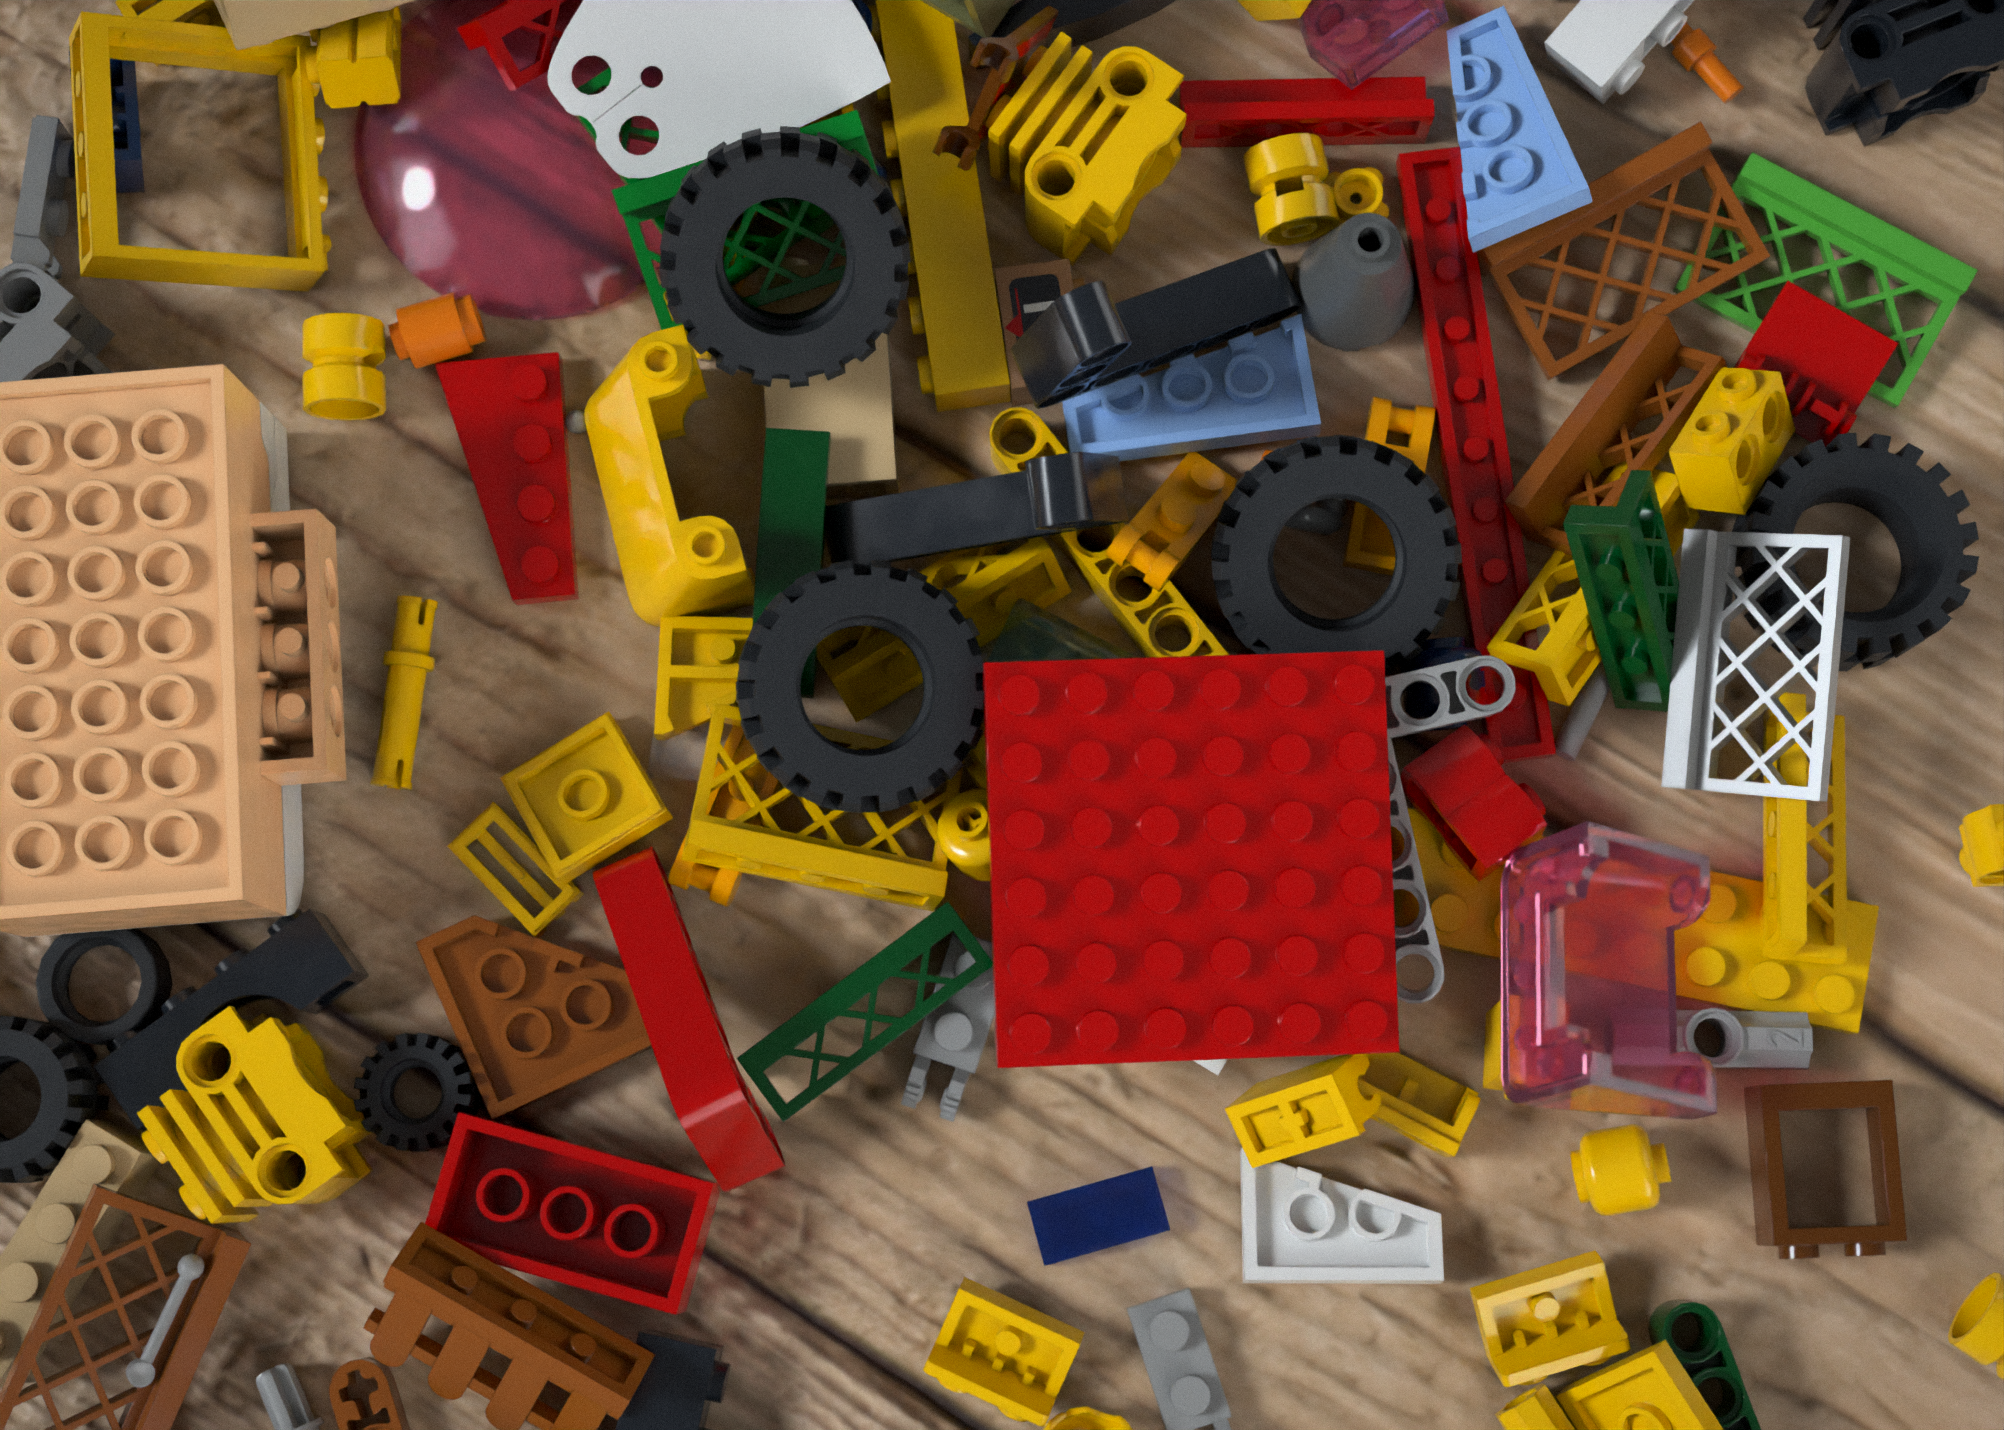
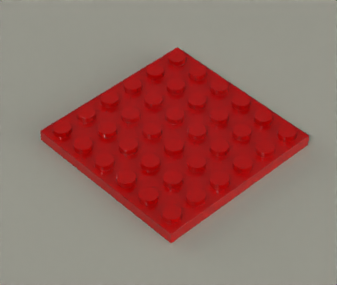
M1384 650L983 663L997 1068L1400 1052Z

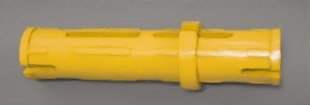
M404 595L397 596L396 599L397 611L391 651L384 652L382 665L388 667L373 777L370 780V784L374 786L384 787V785H387V788L412 790L413 783H411L426 675L427 672L434 671L435 658L430 657L429 654L438 602L432 599H425V602H421L422 597Z

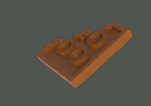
M476 915L415 942L492 1120H499L652 1048L624 969Z

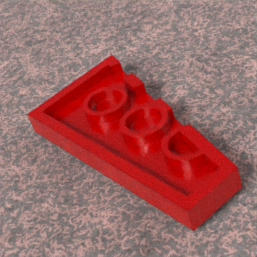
M559 352L435 363L512 601L516 605L579 600L568 432L565 424L566 403L563 359Z

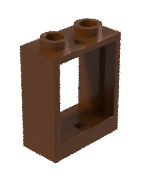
M1893 1080L1774 1084L1744 1087L1757 1245L1778 1246L1779 1259L1819 1258V1245L1844 1244L1845 1256L1886 1255L1885 1242L1907 1241ZM1866 1109L1876 1224L1789 1228L1779 1112Z

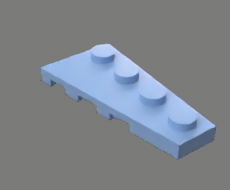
M1499 7L1447 30L1452 89L1456 102L1458 121L1456 122L1457 137L1461 149L1463 168L1461 173L1463 193L1468 220H1466L1467 231L1473 253L1593 202L1589 186L1505 7Z

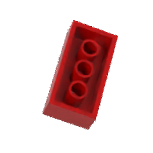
M458 1112L425 1224L497 1265L678 1315L687 1310L721 1187L718 1182L475 1114Z

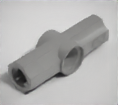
M1718 1008L1704 1010L1607 1009L1603 1027V1050L1606 1055L1607 1066L1678 1067L1697 1070L1709 1068L1809 1069L1810 1057L1813 1052V1030L1810 1026L1807 1012L1726 1011ZM1700 1022L1711 1024L1719 1033L1720 1046L1712 1057L1705 1056L1695 1046L1694 1030Z

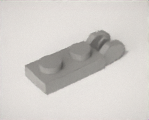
M36 115V118L33 117L10 258L13 261L12 264L29 263L40 268L57 282L61 278L63 267L54 257L53 251L56 236L63 237L68 225L69 208L67 201L63 199L66 177L73 178L75 175L74 141L59 118Z
M954 932L939 976L955 978L975 963V960ZM975 937L993 961L992 942ZM993 966L925 1016L913 1054L917 1055L913 1064L901 1105L915 1109L917 1103L922 1100L927 1085L926 1077L933 1060L955 1068L950 1085L945 1088L939 1106L941 1109L940 1118L954 1121L970 1073H976L994 1018ZM936 983L933 993L945 984Z
M1188 1287L1126 1308L1166 1430H1194L1209 1424H1213L1214 1430H1231L1227 1418L1232 1417L1190 1288Z

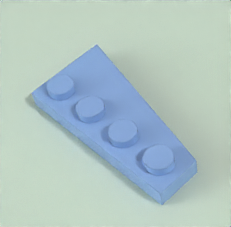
M1301 314L1282 320L1279 328L1254 336L1253 332H1249L1228 340L1227 347L1197 358L1192 353L1171 361L1170 368L1145 377L1136 374L1062 402L1069 453L1087 452L1119 456V461L1318 436L1321 430L1320 414Z

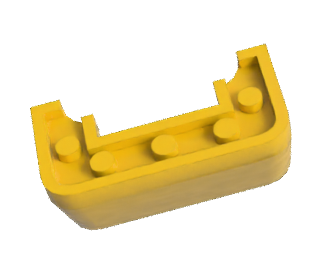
M684 325L652 332L641 337L590 397L585 408V425L628 597L636 614L647 624L660 627V618L675 616L709 617L754 605L755 575L752 568H748L746 565L740 541L733 527L724 519L712 515L698 516L679 521L660 441L686 435L684 419L688 408L696 400L709 398L702 369L692 345L687 341V332Z

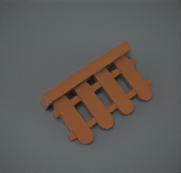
M420 1222L391 1264L383 1280L385 1283L383 1287L395 1293L386 1312L375 1307L363 1329L374 1334L370 1342V1350L372 1355L382 1364L390 1367H399L411 1355L432 1367L428 1375V1384L440 1397L449 1400L459 1399L466 1389L469 1388L489 1399L490 1402L486 1407L485 1414L488 1421L499 1430H519L525 1420L541 1430H597L606 1414L617 1420L621 1417L655 1356L652 1352L423 1222ZM431 1314L453 1326L444 1346L422 1334ZM489 1348L512 1360L502 1379L480 1367ZM547 1381L571 1393L561 1412L537 1399Z

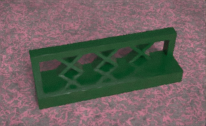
M1631 470L1616 507L1571 505L1563 525L1615 707L1668 712L1679 580L1652 473L1650 470Z
M946 902L742 1053L737 1060L780 1119L785 1122L993 966V961L950 903ZM953 931L975 960V963L955 978L928 975L927 970L931 946ZM922 954L920 973L901 971L903 967ZM891 976L918 980L915 1006L902 1017L874 1013L878 986ZM926 982L945 984L923 1001ZM870 993L867 1012L848 1010L849 1007ZM837 1016L866 1020L862 1047L850 1056L821 1052L825 1025ZM873 1021L892 1023V1025L870 1040ZM817 1032L814 1051L794 1049ZM785 1055L813 1059L809 1086L786 1103L764 1071ZM820 1060L839 1063L817 1080Z

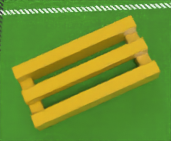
M494 801L447 846L536 938L541 937L547 931L546 927L554 920L557 921L572 902L576 903L584 895L573 881L562 885L556 879L538 845ZM495 821L562 892L553 899L486 830L487 827ZM475 839L544 908L536 917L468 848Z

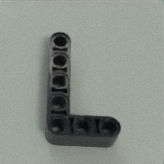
M1270 248L1115 304L1104 281L1088 283L1062 295L1051 303L1011 347L1010 351L1035 407L1041 409L1266 327L1293 314L1302 304L1277 249Z
M1087 452L1045 456L1025 461V471L827 506L825 534L830 566L833 563L852 560V563H869L871 560L896 562L1127 522L1129 519L1119 456Z

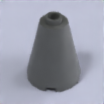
M1375 213L1355 215L1315 241L1298 260L1292 277L1293 287L1302 304L1296 312L1302 315L1304 330L1321 344L1345 352L1359 351L1360 348L1376 344L1381 345L1391 340L1406 323L1414 304V277L1400 233L1389 219Z

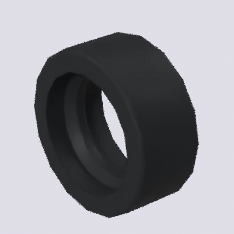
M137 928L62 934L54 940L42 957L36 978L39 1007L51 1026L66 1034L72 1040L108 1046L113 1039L123 1032H129L137 1028L145 1029L159 1019L163 1014L161 1006L169 999L173 985L169 961L155 940ZM105 945L120 947L133 956L140 968L142 982L138 998L131 1009L118 1019L105 1022L89 1020L75 1009L70 1000L68 984L72 968L81 955L92 948Z

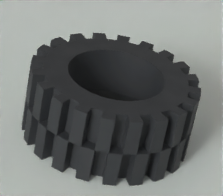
M1856 432L1838 434L1826 447L1823 440L1820 439L1805 446L1794 458L1791 455L1765 480L1745 515L1740 514L1736 518L1732 532L1793 534L1796 523L1803 511L1824 503H1845L1860 507L1873 514L1887 527L1897 544L1900 554L1901 573L1899 583L1893 597L1885 607L1870 612L1844 611L1839 671L1845 672L1859 663H1862L1863 669L1879 666L1894 656L1895 658L1899 657L1940 631L1952 619L1948 614L1964 604L1971 590L1960 584L1976 574L1979 556L1963 554V550L1979 539L1976 522L1960 525L1957 514L1970 506L1968 499L1962 489L1948 497L1939 485L1951 474L1939 462L1927 472L1916 465L1924 451L1910 443L1906 444L1896 454L1888 452L1891 436L1876 433L1871 435L1860 446H1857ZM1737 547L1735 567H1741L1742 574L1738 579L1747 589L1771 565L1756 547ZM1773 548L1780 558L1789 550L1788 548ZM1793 564L1789 569L1804 585L1796 571L1795 565ZM1779 577L1756 598V601L1776 623L1800 599L1785 581ZM1818 601L1819 605L1823 608L1824 602ZM1750 611L1744 615L1753 629L1760 625ZM1807 611L1783 634L1792 644L1801 648L1799 653L1804 658L1820 643L1822 626L1810 611ZM1775 642L1770 645L1779 653L1782 652Z

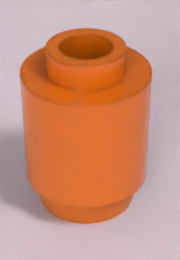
M451 292L396 309L398 322L388 325L398 358L400 360L410 358L416 369L474 352L473 345L487 341L483 321L471 293L457 297L455 292Z

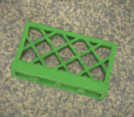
M1752 152L1738 171L1731 184V188L1738 200L1762 211L1768 234L1760 238L1764 245L1771 243L1781 276L1748 286L1745 273H1742L1735 277L1738 289L1719 295L1708 292L1692 302L1754 334L1762 320L1757 317L1751 294L1785 285L1787 280L1794 283V281L1827 272L1836 302L1834 307L1851 316L1850 310L1882 301L1892 336L1888 337L1899 343L1896 350L1902 369L1891 388L1875 380L1867 394L1892 408H1896L1904 397L1959 297L1967 291L1978 270ZM1720 205L1717 215L1727 218ZM1775 219L1789 225L1791 228L1779 231ZM1713 226L1705 258L1714 260L1728 256L1732 264L1740 259L1738 252L1745 251L1746 249L1742 242L1735 243L1732 231ZM1722 233L1725 247L1710 251L1719 234ZM1804 233L1817 240L1824 264L1791 273L1782 239ZM1831 248L1848 257L1834 260ZM1861 263L1873 270L1879 293L1847 302L1837 269ZM1687 264L1673 292L1678 294L1686 289L1692 268L1691 265ZM1887 277L1903 286L1891 290ZM1916 292L1938 304L1926 326L1903 332L1893 298ZM1741 297L1744 310L1727 301ZM1920 336L1910 354L1906 340Z

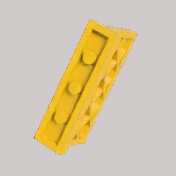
M720 703L714 704L681 860L934 911L945 896L948 872L946 871L948 857L941 850L937 837L938 824L930 812L941 806L940 818L945 806L959 794L963 767L951 780L945 781L944 791L941 795L925 805L921 800L909 803L914 812L889 829H887L876 812H863L862 814L878 836L861 847L844 844L830 824L846 814L847 811L833 810L824 815L818 805L802 797H798V799L810 814L814 823L797 834L781 831L767 810L794 793L783 788L763 802L759 800L741 774L759 763L756 753L735 765L720 743L724 723L742 727L739 708ZM813 724L824 737L850 749L871 750L894 742L892 740ZM718 759L725 772L713 779ZM730 780L734 782L752 808L734 820L706 815L710 793ZM758 817L764 827L748 824V822ZM920 819L935 841L932 861L907 857L893 836ZM821 830L827 840L810 836ZM883 843L890 853L873 849Z

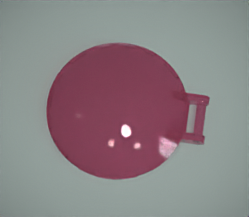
M436 0L412 18L402 29L401 98L395 104L370 106L365 101H361L358 111L354 141L355 169L367 213L382 240L406 267L408 272L426 287L439 295L455 292L457 297L471 293L478 309H481L484 314L514 320L560 319L588 313L608 306L637 290L636 285L644 281V277L623 216L619 214L612 193L613 189L625 186V183L598 152L596 143L578 118L568 113L553 95L548 86V71L518 89L509 91L485 46L469 51L457 30L461 25L505 0ZM571 0L561 3L555 30L564 32L581 4ZM545 13L531 21L543 25ZM517 28L501 37L519 71L535 62L540 40L539 35ZM552 40L550 53L556 49L559 42ZM586 56L580 59L572 70V82L577 89L609 68L608 63L597 56ZM655 66L645 68L642 83L649 87L659 86L663 80L662 71ZM635 116L633 127L659 131L656 123L650 118ZM631 139L628 153L645 155L651 152L657 144ZM651 219L641 222L649 249L661 255V233ZM654 261L657 270L659 269L660 263Z

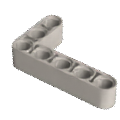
M1476 656L1385 677L1391 826L1396 827L1404 838L1402 854L1392 861L1393 890H1407L1417 898L1419 903L1418 915L1411 923L1405 926L1395 925L1396 965L1404 956L1419 954L1425 956L1434 968L1431 982L1419 990L1408 989L1397 980V997L1399 1000L1407 1003H1423L1432 999L1440 991L1444 982V965L1392 738L1485 718L1501 712L1512 701L1516 690L1515 677L1511 668L1503 660L1493 656ZM1479 668L1494 670L1503 681V694L1493 704H1478L1467 694L1466 679L1473 671ZM1414 683L1430 685L1439 696L1437 711L1431 717L1424 720H1416L1409 717L1401 707L1400 699L1403 691Z

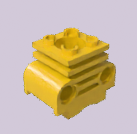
M1061 31L1049 48L1041 45L1032 54L1023 70V74L1027 78L1013 97L1007 94L1003 95L992 109L986 121V127L989 128L987 149L989 150L990 176L1001 182L1010 169V189L1019 195L1025 190V225L1029 235L1037 243L1061 259L1069 258L1070 265L1074 266L1090 242L1110 256L1128 233L1130 221L1139 203L1153 189L1164 183L1180 161L1182 148L1177 136L1185 127L1187 114L1169 102L1170 97L1183 81L1184 75L1162 60L1136 46H1122L1108 53L1091 74L1092 51L1082 45L1071 59L1072 38Z
M229 1006L192 1032L181 1043L176 1055V1069L188 1091L169 1089L159 1097L165 1107L147 1105L137 1112V1115L147 1128L142 1133V1139L146 1147L161 1164L167 1161L170 1162L184 1183L179 1188V1194L185 1205L198 1219L203 1220L207 1217L211 1224L249 1222L259 1215L254 1207H268L274 1203L278 1205L326 1203L337 1198L373 1171L355 1145L372 1132H367L361 1124V1121L365 1120L362 1112H356L354 1099L346 1095L333 1081L325 1064L323 1050L304 1024L294 1023L284 1026L280 1019L268 1018L264 1013L250 1021L242 1019L235 1008ZM231 1055V1065L226 1073V1061L228 1056ZM303 1159L306 1165V1174L303 1182L300 1183L297 1177V1168Z

